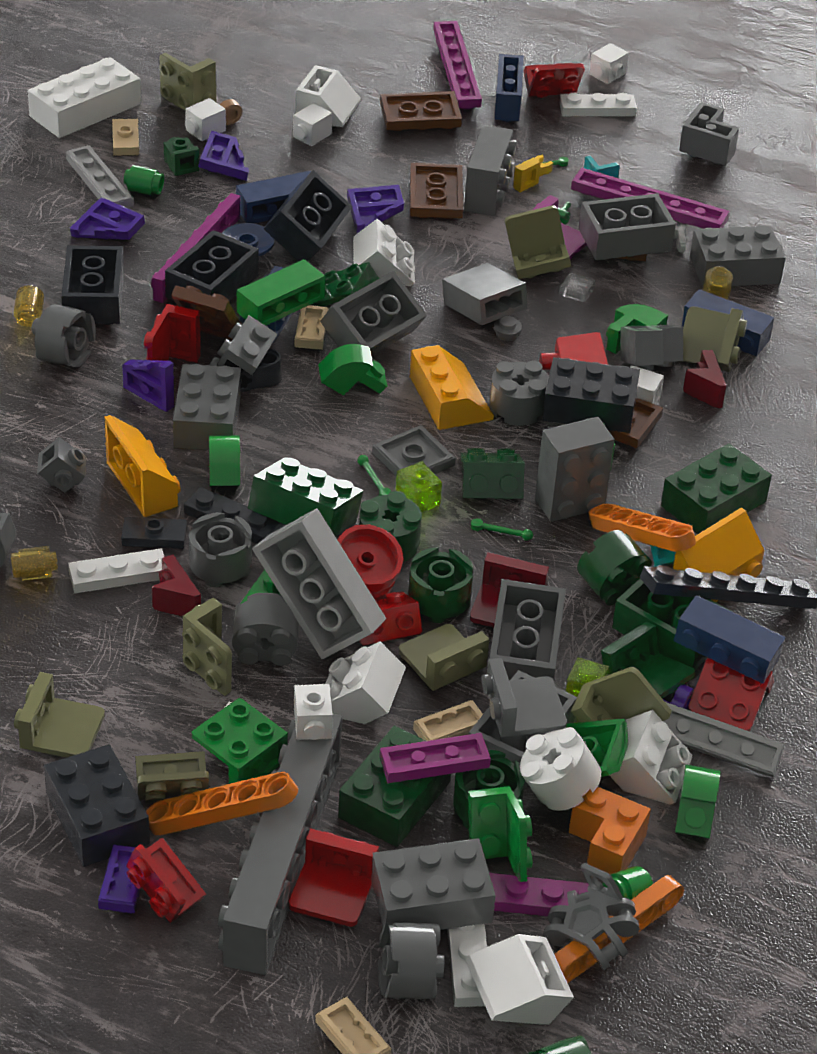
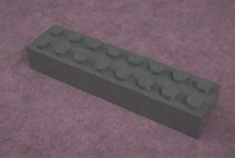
M333 714L332 739L297 740L295 720H292L288 732L289 744L282 745L279 755L280 768L279 770H273L272 774L277 772L288 773L298 787V794L291 803L284 807L260 812V822H254L249 837L251 846L249 850L243 849L239 863L240 875L239 877L234 876L232 878L229 888V898H231L229 905H222L218 918V927H223L218 942V949L223 950V966L261 975L267 974L289 911L290 896L305 863L306 837L310 829L317 830L340 764L342 715Z

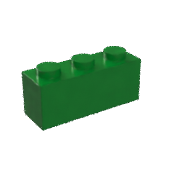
M301 260L237 289V313L244 319L249 315L266 326L324 299L325 275L306 260Z

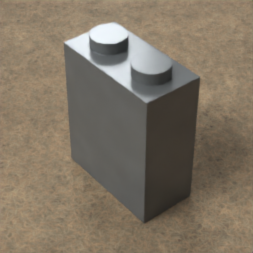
M489 263L442 279L444 304L480 325L527 309L526 283Z

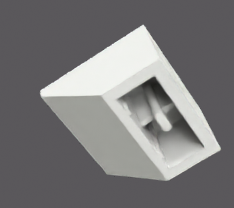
M317 65L312 68L296 89V113L315 103L332 112V126L343 127L361 102L360 96L339 71Z
M376 219L353 237L354 264L361 265L369 262L376 275L380 278L394 271L405 286L415 284L414 249L407 241L403 242L397 237L389 225H384Z
M381 641L369 647H361L355 654L346 658L341 657L330 666V674L325 683L330 684L332 713L342 715V719L362 724L388 714L406 667Z
M653 710L626 719L628 748L620 771L611 774V778L623 791L669 805L676 803L683 782L685 765L690 764L693 755Z
M517 934L469 954L465 959L492 1021L549 1025L574 998L546 937Z

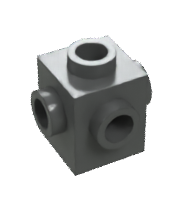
M58 437L38 454L37 474L43 477L50 485L56 486L65 493L74 485H79L86 477V456L80 449L71 446Z

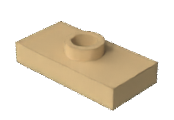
M112 119L113 155H139L138 119Z
M309 305L300 309L294 347L323 350L326 329L320 321L329 310V307Z
M470 700L415 720L413 729L418 737L426 741L469 735V731L483 713L474 701Z
M348 997L316 1014V1023L342 1054H391L390 1046Z

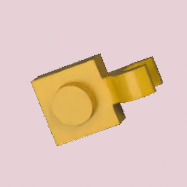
M539 155L515 166L513 188L518 192H522L538 184L540 176L552 172L553 162L543 163L544 156Z

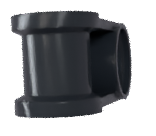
M269 348L252 375L241 368V378L244 383L241 384V392L262 387H273L281 382V354L279 351ZM228 359L226 360L224 365L229 367H239L231 361H229Z

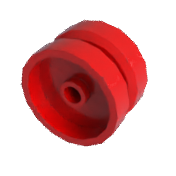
M370 524L355 525L346 529L337 539L375 601L386 599V595L391 593L395 580L401 571L404 558L400 544L389 532Z

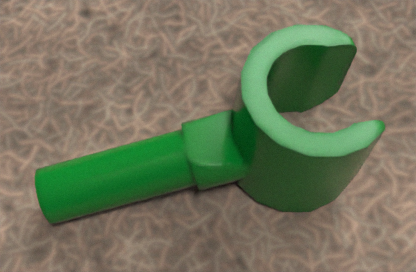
M569 201L562 208L558 207L560 221L565 225L569 222L571 215L568 212V209L571 207Z

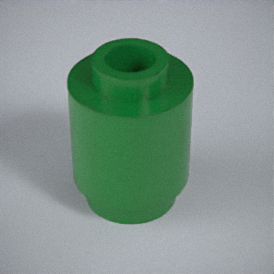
M132 165L130 169L125 171L123 182L127 185L128 191L153 196L154 194H161L165 177L158 170Z
M633 866L610 874L623 898L630 900L653 884L649 873L639 866Z

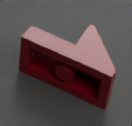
M702 350L700 362L696 363L695 369L686 370L683 391L711 406L723 408L727 385L713 350Z
M174 555L162 558V572L159 573L160 583L152 587V607L157 611L183 616L192 611L197 605H201V594Z

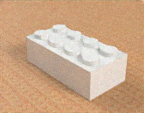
M111 57L103 58L96 63L83 66L76 71L61 75L56 79L28 89L29 116L55 136L61 138L140 105L141 81L138 76Z

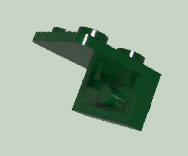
M369 262L361 265L352 264L346 269L337 272L335 270L328 271L324 274V299L310 306L322 307L339 302L380 279V277L376 275Z
M468 448L467 453H460V460L463 464V498L523 499L525 463L520 454H515L514 449L500 448L497 449V453H485L483 448Z
M647 621L601 650L604 677L634 667L640 671L662 699L695 677L694 668L659 653L656 625Z

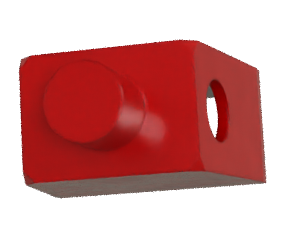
M600 332L559 337L556 339L555 353H540L539 360L543 370H551L553 357L598 362L608 365Z

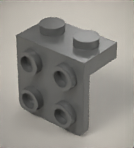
M248 315L243 324L236 323L228 335L233 340L226 339L217 352L221 358L219 359L215 356L209 366H223L228 359L252 375L278 334Z
M502 658L488 659L487 674L482 675V686L484 694H488L491 717L493 720H496L501 737L551 732L566 728L567 719L551 677L545 676L509 681Z

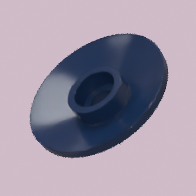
M236 224L222 232L226 236L258 248L259 256L266 254L274 246V239L263 229V226L258 224Z

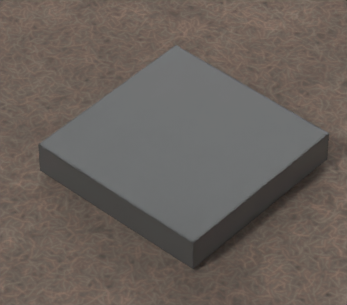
M422 425L376 443L372 448V453L405 486L455 466L456 458Z

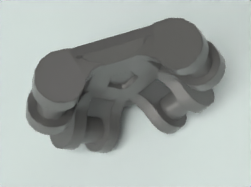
M583 863L580 868L589 884L588 892L578 894L576 890L567 892L569 906L558 905L551 907L548 914V921L551 924L545 927L542 936L546 937L549 944L554 946L564 945L567 938L587 946L598 964L605 970L610 967L609 962L618 955L624 957L628 954L618 935L632 937L640 930L638 920L633 917L636 913L635 903L628 898H623L610 874ZM595 877L602 880L608 888L604 887L603 884L600 881H598ZM605 933L611 943L600 949L594 942V939Z

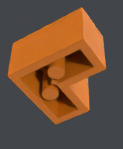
M597 787L593 793L589 789L582 796L584 801L572 808L569 833L590 841L588 865L608 874L627 869L646 837L651 808L600 787Z

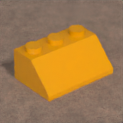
M439 345L411 350L410 379L438 430L493 420L494 415L462 361Z
M111 415L105 416L107 464L142 515L147 517L178 507V493L181 492L180 483L175 475L172 476L164 459L157 456L152 442L146 440L139 429Z
M740 508L696 535V544L692 548L676 551L673 569L676 570L692 568L706 573L721 571L727 575L735 576L749 574L756 578L763 568L764 548L746 510Z

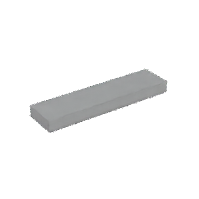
M90 145L66 151V160L98 199L102 197L125 208L134 207L132 196Z
M665 702L672 713L669 719L663 722L667 724L668 728L683 745L774 778L785 744Z

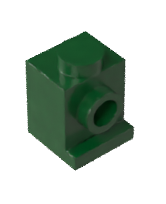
M172 137L167 142H163L164 161L175 176L199 171V148L197 146L194 147L188 137ZM185 158L188 162L180 164V159Z

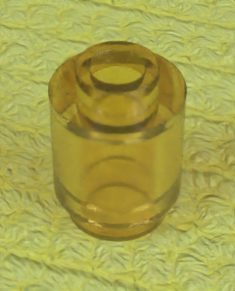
M721 266L709 269L705 275L703 291L729 300L733 274Z
M26 285L17 290L13 313L20 325L32 327L33 321L41 317L44 304V293L36 286Z
M49 546L18 549L16 553H11L13 578H21L22 581L52 577V571L58 570L56 551L49 552Z

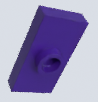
M113 845L98 899L99 909L135 913L141 889L136 888L127 875L128 868L126 867L135 847Z

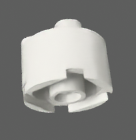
M568 727L555 730L544 735L536 734L526 742L527 750L520 762L521 774L541 803L546 804L549 809L560 811L573 808L584 801L582 796L589 789L593 793L598 787L601 779V768L574 728Z

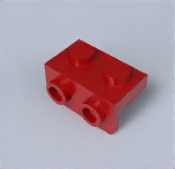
M392 592L386 595V599L376 600L387 619L372 634L360 639L359 642L362 645H368L420 634L422 632L419 602L405 594V592Z

